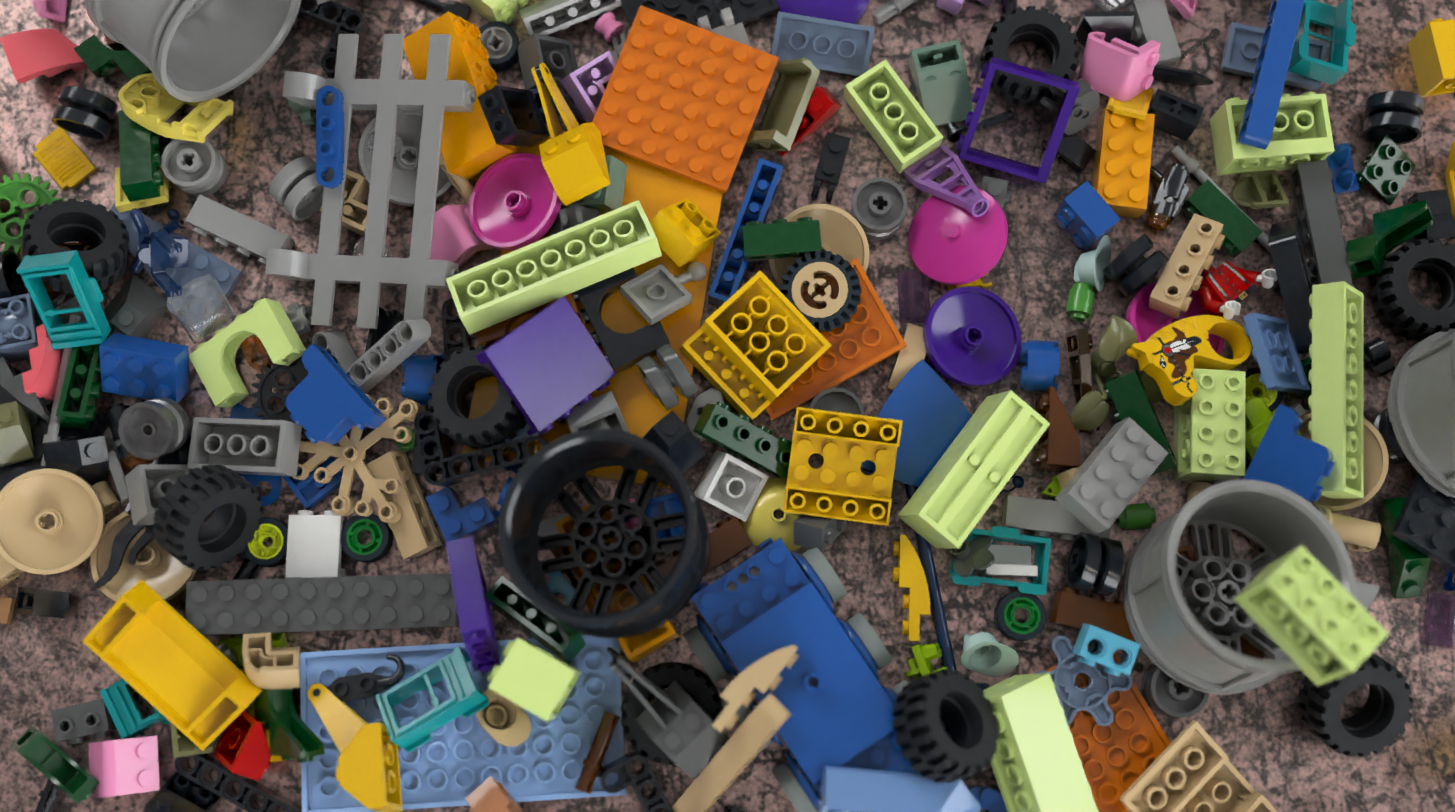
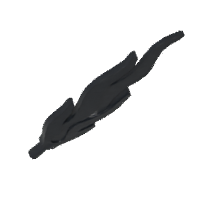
M191 436L188 437L181 448L157 457L152 464L188 465ZM130 503L125 508V512L131 515ZM131 519L118 532L112 544L109 566L104 575L93 584V588L98 589L112 580L119 571L130 542L146 527L145 532L136 541L129 553V564L134 565L136 563L138 555L156 538L153 525H133V520Z

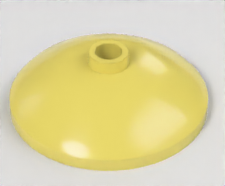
M767 479L747 521L740 520L741 526L752 541V545L756 548L770 537L773 542L781 538L789 552L796 551L802 547L794 544V521L801 514L783 512L787 479ZM781 510L784 516L781 519H777L774 517V511Z

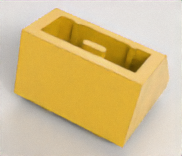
M688 198L661 209L650 223L659 246L679 267L694 260L722 234L715 224Z

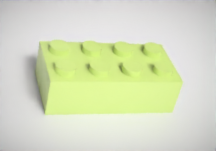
M886 59L845 85L843 98L899 174L940 147L943 140L942 134Z

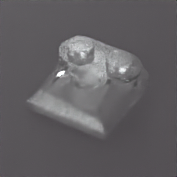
M212 274L197 277L183 285L181 296H177V293L174 292V297L167 298L168 310L176 315L189 338L195 344L229 324L237 317L215 276Z

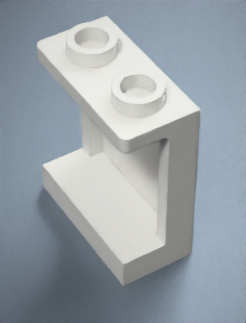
M299 510L298 515H289L285 578L344 577L345 569L341 568V530L343 523L347 522V517L337 515L332 510L324 511L323 515H314V511Z

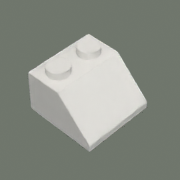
M716 450L694 494L704 502L746 522L769 476L725 452Z

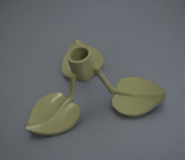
M1111 315L1109 324L1099 339L1097 350L1090 354L1091 370H1093L1091 375L1095 378L1100 392L1097 390L1088 392L1073 409L1069 418L1076 430H1092L1099 427L1105 421L1110 407L1104 401L1107 398V394L1100 377H1110L1114 373L1117 375L1123 373L1116 368L1114 361H1118L1120 356H1128L1125 351L1131 348L1132 344L1137 343L1135 329L1129 322L1119 316ZM1144 371L1140 377L1153 405L1159 402L1163 395L1155 379Z

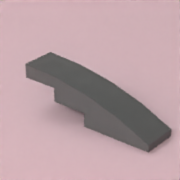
M1 357V386L30 412L49 424L51 414L43 399L37 397L35 392L27 394L24 391L22 373L17 375L13 366L4 357Z

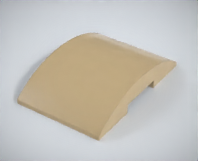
M1195 720L1191 721L1119 798L1128 812H1278L1262 794L1257 792L1230 763L1229 757Z

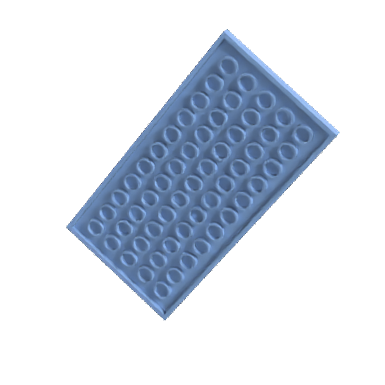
M582 635L586 645L570 663V665L581 670L582 673L556 718L548 722L522 708L531 721V732L527 740L518 746L508 747L495 741L489 733L481 728L476 714L468 718L463 715L458 716L430 733L431 739L412 752H406L398 746L403 810L468 806L470 804L465 798L490 776L502 783L516 802L626 795V788L617 793L605 791L599 783L598 775L591 794L575 788L584 766L582 764L583 759L587 758L604 711L620 716L603 758L602 766L604 767L625 755L624 731L621 725L622 711H620L622 703L621 678L610 668L609 664L612 662L613 657L607 652V648L611 647L620 654L618 639ZM534 638L525 639L558 657ZM510 640L496 641L501 665L506 658L502 655ZM465 643L300 653L301 720L324 745V754L313 756V761L301 762L302 812H377L364 806L342 788L340 782L337 781L336 767L339 765L338 757L341 754L308 698L307 693L310 686L320 683L328 687L337 678L367 672L382 676L393 675L397 671V664L393 660L386 659L387 655L393 654L399 656L405 664V674L398 683L400 684L454 652L453 649L458 646L467 652ZM469 661L467 664L476 687L482 692L488 690L491 683L488 677L493 668H488V672L474 671L472 663ZM444 677L432 685L436 697L440 699V704L451 698ZM398 684L387 687L377 694L381 695L386 691L392 689L393 687L397 686ZM428 688L417 692L394 706L401 727L435 708L431 703L432 697ZM375 696L345 702L367 723L380 722L385 724ZM616 772L609 773L605 778V784L614 785L618 780V774Z

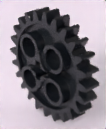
M302 356L299 361L297 359L289 366L275 364L271 360V368L262 366L266 372L264 375L256 374V377L261 380L260 383H252V386L258 390L255 393H251L250 396L257 398L258 401L251 404V406L260 408L255 416H265L263 420H286L295 423L290 418L291 412L286 407L287 396L273 393L272 388L292 392L308 375V371L304 367ZM288 373L290 376L289 383L286 386H281L279 383L280 377ZM276 398H281L283 406L280 410L275 411L272 403ZM302 426L301 434L305 435L306 430Z

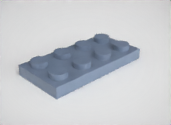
M778 11L771 54L779 57V61L804 57L811 60L813 65L819 70L860 76L868 71L875 27Z
M1231 22L1228 26L1220 71L1253 78L1265 29ZM1309 38L1308 56L1325 61L1328 42ZM1287 71L1285 85L1318 91L1321 88V81Z

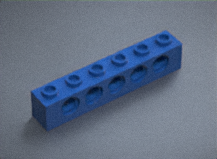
M759 158L709 291L708 303L720 307L741 288L750 261L743 260L741 229L742 226H746V223L750 221H761L762 224H765L782 178V165Z

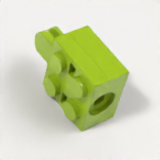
M1248 397L1245 399V421L1247 423L1245 425V455L1250 464L1276 410L1271 412L1266 402L1258 397Z

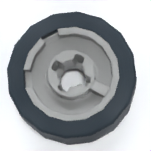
M489 22L479 28L481 32L480 39L482 45L488 51V61L491 68L495 72L510 69L519 59L517 49L520 42L515 30L503 22ZM495 44H500V45L498 46V49H495V47H493V46H494Z

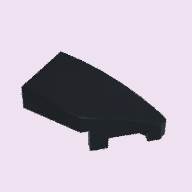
M1078 136L1066 137L1061 139L1055 157H1063L1079 172L1084 171L1097 151ZM1048 140L1042 142L1044 147H1046Z

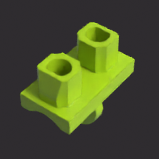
M923 643L911 647L915 658L907 660L911 670L904 672L906 678L913 676L914 680L934 671L947 669V667L935 670L931 661L942 657L939 644L925 645Z

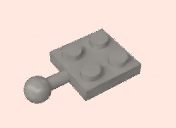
M696 261L688 265L686 272L674 277L662 264H659L621 285L620 293L650 325H653L692 302V295L683 285L691 280L694 282L703 280L707 270L703 263Z

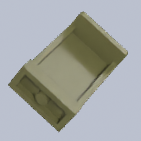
M800 57L799 59H783V61H778L775 71L779 73V77L758 130L751 131L746 145L756 152L790 151L821 72L813 65L811 60Z

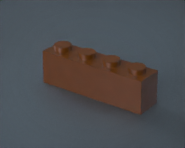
M729 517L724 518L716 524L717 529L709 534V555L704 576L752 546V541L736 517L731 520ZM674 550L672 552L674 557L666 562L664 559H661L654 563L666 578L673 569L680 550Z

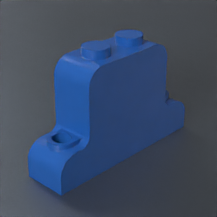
M311 344L302 355V362L308 371V375L287 396L285 403L287 409L291 412L290 418L296 424L302 425L305 428V435L309 440L314 443L321 441L327 444H336L354 425L361 430L365 427L376 429L387 419L326 349Z
M1279 404L1243 480H1257L1275 484L1301 496L1309 503L1312 500L1317 502L1323 491V487L1320 484L1324 476L1329 477L1334 469L1335 463L1332 462L1333 454L1329 448L1298 435L1303 419L1300 418L1297 411Z

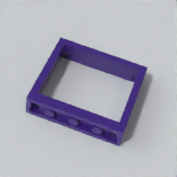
M991 57L989 64L984 63L980 78L984 79L982 87H976L972 102L976 103L974 111H968L964 126L968 127L966 135H960L956 149L960 150L959 158L1045 184L1079 93L1080 84L1079 82ZM996 69L1066 90L1038 167L970 147Z
M473 536L447 541L445 543L461 635L474 671L488 672V668L501 664L490 603L484 596L487 593L486 581Z

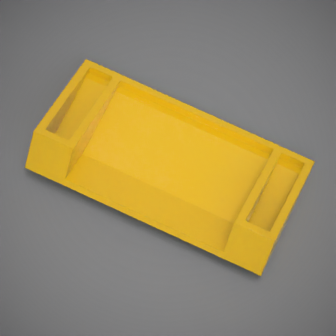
M143 580L123 594L82 640L84 644L202 751L262 692L258 686L249 681L248 677Z

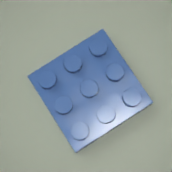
M1250 313L1243 316L1246 323L1244 330L1251 339L1253 345L1252 355L1259 364L1261 370L1260 380L1266 389L1298 394L1310 391L1287 319L1258 313Z

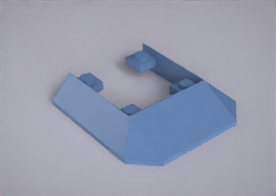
M825 766L820 788L822 799L819 812H980L981 809L980 803L961 779L950 783H936L917 773Z

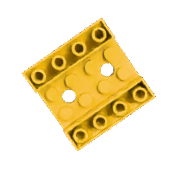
M797 407L783 512L888 526L895 462L903 421ZM814 453L822 455L824 459L822 466L818 468H813L808 462L809 457ZM866 460L875 463V471L870 475H865L860 470L861 464Z

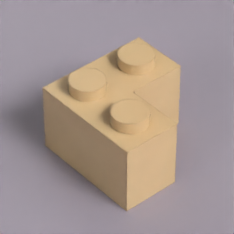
M346 169L341 226L365 237L368 206L363 203L369 194V185L366 183L364 176Z

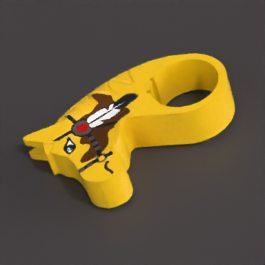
M1199 315L1178 320L1161 328L1145 342L1132 344L1131 348L1127 349L1125 353L1138 360L1140 371H1145L1146 374L1155 379L1166 402L1173 406H1180L1197 392V383L1191 376L1194 368L1233 371L1250 356L1252 345L1244 328L1237 322L1215 315ZM1209 334L1218 335L1228 342L1233 351V360L1226 359L1213 350L1210 342L1207 341Z

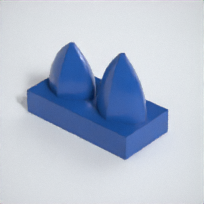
M1349 143L1334 145L1335 151L1325 159L1333 173V191L1337 195L1356 193L1360 189Z

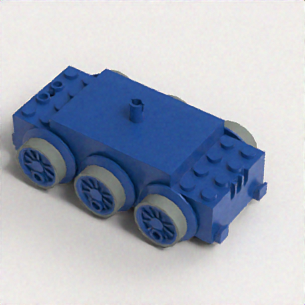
M770 537L757 546L760 552L709 586L705 581L699 585L691 599L715 635H711L697 614V626L695 625L683 633V636L714 683L728 674L735 678L738 676L724 655L726 653L739 673H741L754 662L780 648L792 644L799 647L795 652L799 657L790 669L784 666L779 673L782 680L773 692L767 689L763 694L757 688L753 689L757 694L755 697L759 703L772 693L791 713V716L779 728L778 732L804 772L800 771L786 750V763L783 762L774 768L772 773L797 812L819 811L821 801L814 791L817 790L822 798L820 788L825 766L921 774V772L914 771L910 767V761L905 760L902 756V749L895 741L896 731L892 728V721L895 719L892 711L893 706L897 704L895 702L896 697L908 682L903 680L891 690L884 685H880L878 682V670L891 663L892 658L875 630L860 612L846 622L834 616L833 603L847 595V591L832 566L818 548L809 549L799 555L794 551L789 552L781 538L773 542ZM754 699L748 707L742 704L736 712L740 716L738 721L741 725L759 705ZM775 733L760 751L771 745L772 742L781 747L784 745Z

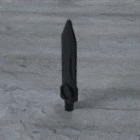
M1155 65L1152 73L1153 80L1185 86L1212 85L1214 83L1213 80L1198 72Z

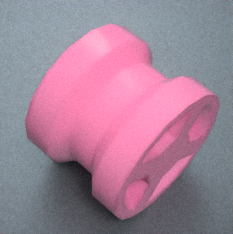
M606 12L597 20L594 29L597 33L604 35V40L607 43H612V38L615 36L620 37V34L623 33L625 25L620 21L617 22L612 12Z

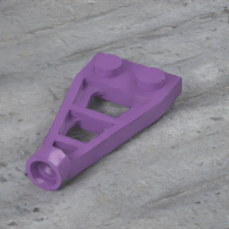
M941 145L903 170L905 178L919 190L965 208L975 217L984 215L989 208V201L981 195L958 156L944 145ZM949 169L954 174L941 184L932 181ZM961 183L966 186L965 189L957 194L950 191Z

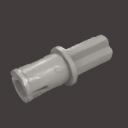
M888 0L886 4L872 12L873 20L877 24H882L895 14L900 15L903 9L917 0Z

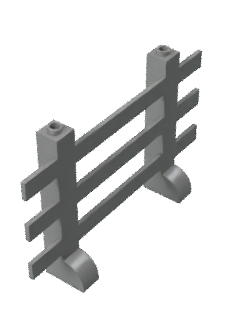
M358 34L338 35L334 79L323 78L304 72L285 71L282 96L308 109H316L317 93L324 86L330 85L339 89L344 97V179L338 187L333 189L324 187L318 254H308L286 249H267L265 274L292 281L315 282L311 325L332 326L336 283L360 284L356 328L377 329L381 286L407 287L404 320L425 319L428 288L449 289L446 278L460 273L456 263L448 260H431L444 112H472L473 104L476 101L475 87L464 80H447L451 35L430 34L426 80L401 79L405 39L403 34H384L380 79H355L359 43ZM333 93L326 96L325 103L327 106L334 102L335 97ZM352 110L377 111L363 256L338 255ZM398 111H423L409 258L384 257ZM333 169L325 172L327 182L334 178Z

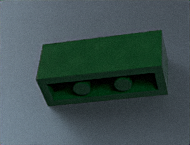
M1208 179L1182 205L1184 215L1190 220L1195 213L1223 224L1222 234L1225 235L1220 249L1233 259L1262 233Z
M812 217L798 218L797 222L776 219L772 221V224L750 221L746 223V226H742L741 229L744 261L804 257L805 253L810 252V254H813L815 251H822L819 220H812Z

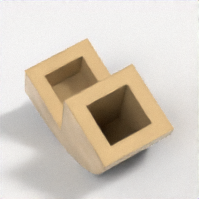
M908 323L903 337L907 347L899 351L887 388L894 390L903 377L919 361L925 359L926 349L922 327Z

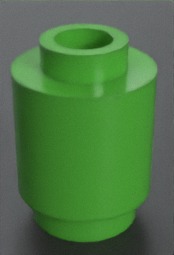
M1074 283L1072 289L1069 290L1066 315L1070 316L1072 321L1084 322L1085 319L1091 317L1095 296L1092 285Z
M1149 503L1128 504L1116 519L1117 527L1124 528L1125 530L1150 529L1152 523H1156L1154 507L1150 508Z

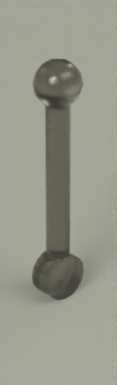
M1212 29L1208 36L1187 50L1180 51L1182 55L1180 60H1185L1188 54L1210 39H1217L1220 35L1219 29Z

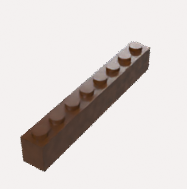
M1064 587L1063 591L1054 592L1049 623L1081 630L1082 624L1085 623L1136 643L1130 631L1122 600H1115L1114 603L1105 601L1104 596L1089 594V597L1079 595V590ZM1240 636L1241 654L1264 660L1265 653Z

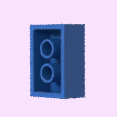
M113 333L99 345L103 392L148 400L164 397L179 403L190 391L188 346Z

